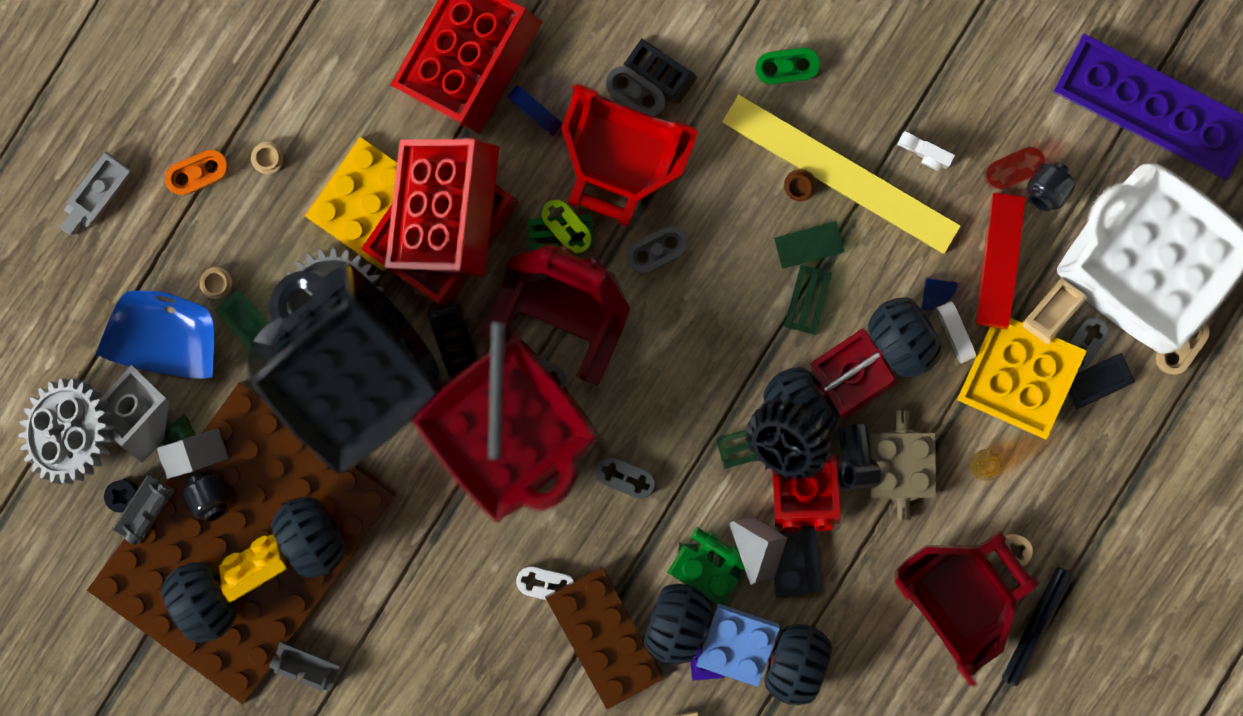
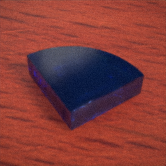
M925 278L921 310L936 309L947 303L956 292L958 283Z

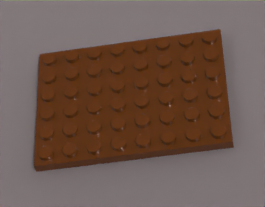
M239 382L202 432L219 428L229 459L169 478L165 485L173 488L175 491L142 542L133 545L124 539L87 591L243 705L270 669L273 657L279 656L276 655L280 641L290 642L396 496L355 465L343 473H336L312 453L285 426L262 397ZM200 472H206L207 475H220L232 497L228 513L212 522L195 518L183 495L185 488L190 484L188 480ZM300 497H314L324 505L336 523L346 544V554L335 569L318 577H303L296 572L286 558L287 569L233 600L237 611L236 620L223 636L209 642L199 643L192 642L184 636L169 614L162 598L161 589L169 574L179 566L191 562H204L210 565L220 577L219 565L222 564L227 556L233 553H241L248 549L259 537H268L273 534L272 520L278 510L287 502Z

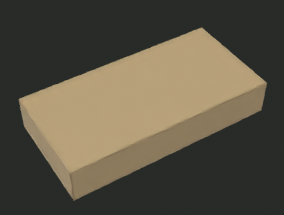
M1061 278L1024 320L1022 326L1049 345L1086 302L1088 296Z

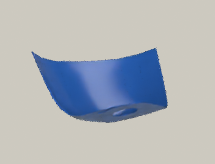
M127 291L116 303L95 355L128 367L132 365L137 369L166 375L196 379L212 378L214 364L213 319L211 313L204 306L160 291ZM156 296L168 297L174 299L176 302L163 301L158 299ZM165 307L174 308L175 312L167 313Z

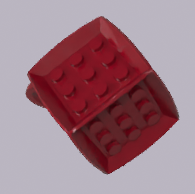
M514 333L512 338L505 342L502 459L488 458L491 352L459 375L412 420L426 443L450 475L496 523H501L503 518L511 515L523 506L534 511H544L564 501L572 492L577 481L578 469L576 462L588 452L595 441L602 440V434L597 432L565 386L561 388V381L557 379V376L553 372L549 374L531 354L537 355L521 339L519 333ZM560 473L559 481L553 489L545 493L536 492Z

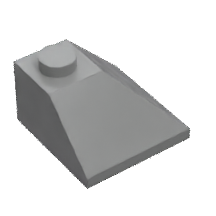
M131 365L101 399L108 401L107 406L103 410L113 413L106 421L107 424L114 425V429L107 431V433L121 447L143 463L165 438L169 400Z

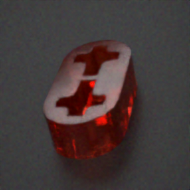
M1034 147L1019 150L990 164L985 170V181L993 189H1006L1032 177L1039 166L1045 163L1044 155L1039 149ZM1025 153H1028L1030 157L1036 156L1038 160L1034 164L1035 170L1033 171L1029 167L1018 170L1016 164L1025 160ZM997 166L1000 170H1005L1009 167L1013 170V173L1004 177L1006 182L1004 184L1000 180L994 181L992 179V175L996 173L995 167Z

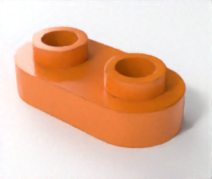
M203 151L170 166L165 174V184L174 194L181 196L189 195L224 179L228 173V161L218 151ZM211 161H216L218 164V169L214 173H210L207 170V165ZM186 174L188 176L187 184L179 185V175Z

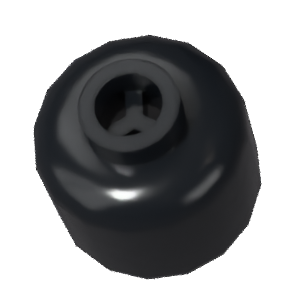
M1058 162L1055 164H1041L1027 184L1028 199L1031 204L1042 211L1048 212L1060 209L1073 192L1075 183L1071 177L1070 169L1064 164Z
M200 472L188 480L190 484L185 488L183 495L195 518L212 522L228 513L232 497L220 475H207L206 472Z

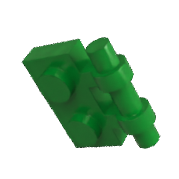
M696 527L691 534V538L699 543L695 551L683 545L668 569L667 574L683 584L692 585L701 590L713 603L724 605L739 579L729 574L730 570L736 566L745 571L738 548L735 546L729 547L719 541L718 535L711 531L705 532L701 528ZM710 551L722 557L718 566L706 559Z

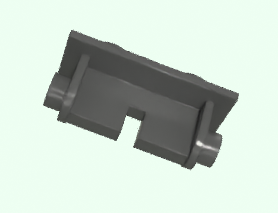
M147 475L113 527V530L125 536L124 539L133 545H136V543L140 544L175 490Z
M280 641L276 655L279 656L273 657L269 668L274 669L275 674H281L293 680H296L297 676L303 677L301 683L316 688L320 692H323V690L330 692L341 664Z

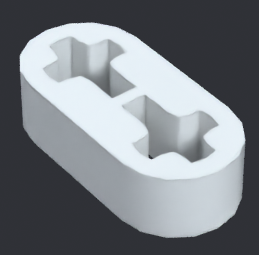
M951 301L937 307L939 318L959 362L962 364L976 358L973 345L953 302Z
M527 566L519 572L516 584L521 593L546 600L545 596L556 590L548 588V583L559 584L561 579H564L568 584L574 581V579L565 573L536 566ZM530 572L536 573L535 578L537 580L545 581V586L534 585L532 590L526 588V583L522 581V576L528 577Z

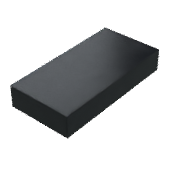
M1118 353L1077 373L1068 395L1074 408L1077 410L1135 383V380L1123 354Z

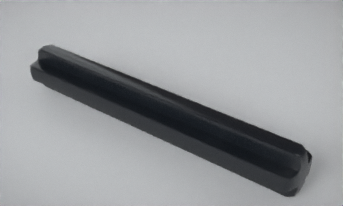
M1062 567L1056 568L1002 675V679L1012 686L1019 685L1073 578V574Z

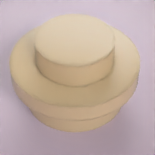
M272 142L258 144L251 153L253 167L263 174L277 172L284 161L282 150Z
M211 267L205 270L200 277V289L205 296L211 299L224 298L231 291L232 278L223 268Z

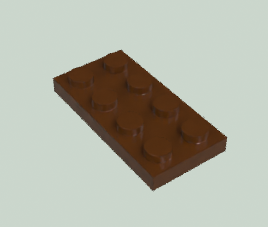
M602 565L545 596L606 709L663 680L660 670L647 650L642 637Z

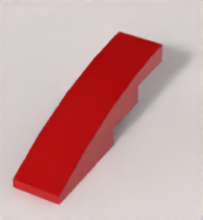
M993 192L991 197L989 225L986 231L984 259L980 272L975 325L1008 330L1018 267L1025 197Z

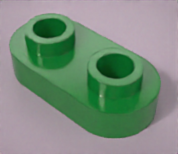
M809 48L767 52L757 60L755 74L760 82L770 86L808 81L817 74L820 61L818 55ZM803 59L808 62L809 68L806 71L798 69L797 62ZM767 64H774L777 68L776 74L768 75L765 72V66Z

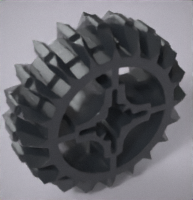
M777 398L772 402L768 400L751 415V419L745 429L747 431L745 440L750 443L748 451L756 453L755 461H762L765 464V470L770 468L774 471L775 477L782 474L787 481L795 478V480L800 482L802 479H810L812 476H815L826 465V461L832 451L830 448L832 439L828 437L829 429L821 426L823 418H815L812 415L813 409L805 410L802 402L794 405L790 398L784 402Z

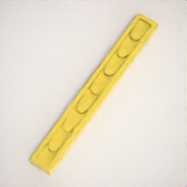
M739 94L722 121V124L798 169L809 171L815 179L942 254L946 252L961 227Z

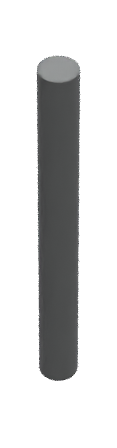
M492 323L488 453V458L502 459L505 323Z

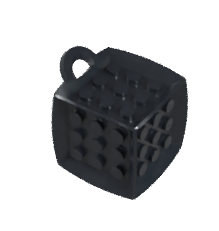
M344 264L322 278L309 271H297L284 277L273 290L269 303L272 320L260 331L249 350L247 362L249 377L253 386L285 426L336 473H343L393 438L437 395L439 389L438 365L428 347L399 310L371 281L351 264ZM298 289L311 291L313 295L296 311L289 314L287 301L290 295Z

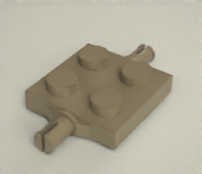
M896 410V430L888 433H870L871 460L878 463L881 471L878 486L871 488V498H889L897 501V520H903V507L905 508V520H911L910 501L917 498H936L935 433H919L909 430L910 410H904V423H902L901 410Z

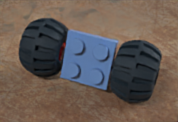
M679 583L667 585L661 590L653 608L644 641L647 650L654 657L670 664L688 663L695 658L701 641L705 640L696 666L758 687L766 664L769 662L765 676V687L775 698L790 705H804L815 700L823 684L832 652L831 641L823 632L810 625H790L781 631L774 649H772L780 629V624L718 604L710 627H707L712 605L710 599L701 590L692 585Z

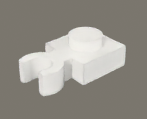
M905 131L902 133L897 144L922 157V164L939 171L940 167L948 168L955 156Z

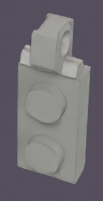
M105 151L66 202L68 205L64 211L69 215L59 228L72 237L82 225L89 228L101 215L133 171Z

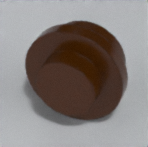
M805 169L791 171L784 181L786 194L795 201H805L811 198L817 186L813 174Z

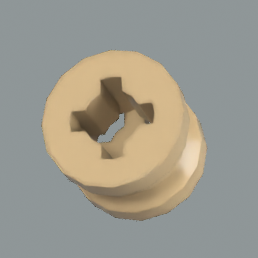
M1017 534L1005 536V543L1021 565H1027L1033 555V548L1030 542Z

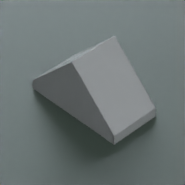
M219 428L157 448L167 479L229 459Z
M754 517L729 523L750 585L775 578L788 537Z

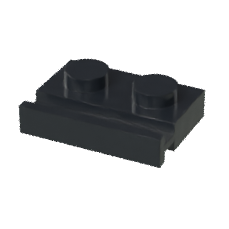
M814 527L804 528L794 533L778 531L788 538L774 578L776 597L823 592L816 530Z

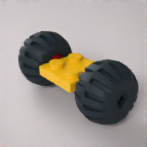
M300 497L287 502L278 510L272 520L273 534L268 537H259L243 552L227 556L222 564L219 565L220 577L210 565L204 562H191L179 566L168 575L161 589L162 598L169 614L184 636L197 643L209 642L223 636L236 620L237 611L233 600L287 569L286 558L296 572L303 577H318L327 574L341 563L346 554L345 541L333 518L318 499L314 497Z

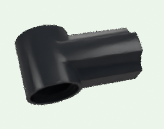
M855 424L838 428L843 461L837 471L840 486L843 489H870L877 487L880 482L881 471L878 463L871 460L866 425Z

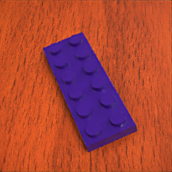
M1084 33L1081 35L1052 91L1062 98L1223 180L1228 179L1243 150V114Z

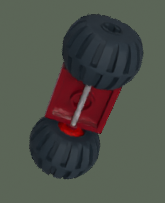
M906 297L894 298L881 304L870 318L868 329L872 338L867 330L862 328L810 363L822 385L809 370L802 367L790 368L778 373L768 383L763 395L764 402L766 403L768 400L772 402L777 398H780L783 402L790 398L794 405L802 402L805 410L813 409L812 415L815 418H823L821 426L829 429V436L838 422V414L835 407L840 415L846 418L899 383L885 359L900 376H918L931 370L939 361L943 353V344L926 315L912 299Z

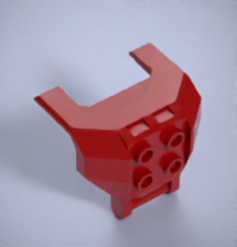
M578 83L574 84L572 87L573 96L561 126L577 176L568 205L576 208L580 205L620 221L619 224L628 227L636 205L640 200L683 175L698 131L696 128L679 121L673 123L641 113L599 95L597 90ZM586 183L628 198L625 208L583 193Z

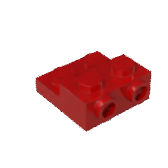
M830 455L826 465L815 476H812L810 479H802L800 482L795 480V478L787 481L782 474L775 477V473L772 470L775 527H782V531L786 533L801 531V526H814V529L817 531H829L834 528L835 524H840L841 515L836 455Z

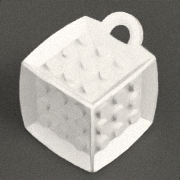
M1143 164L1124 183L1109 188L1097 200L1091 211L1088 224L1065 254L1057 267V273L1065 281L1087 295L1086 301L1121 329L1156 352L1171 353L1178 350L1203 325L1242 276L1243 228L1214 202L1178 176L1158 164Z

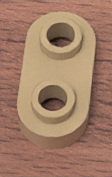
M1206 321L1196 331L1193 338H1189L1178 350L1173 352L1177 356L1175 364L1171 365L1167 362V355L1169 353L1157 352L1156 363L1162 372L1176 375L1184 372L1189 367L1209 338V327Z

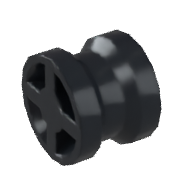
M126 479L112 482L104 491L105 504L114 512H124L139 489L138 486L131 480Z

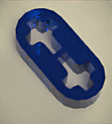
M516 85L507 96L515 106L551 136H554L561 128L562 122L520 86Z

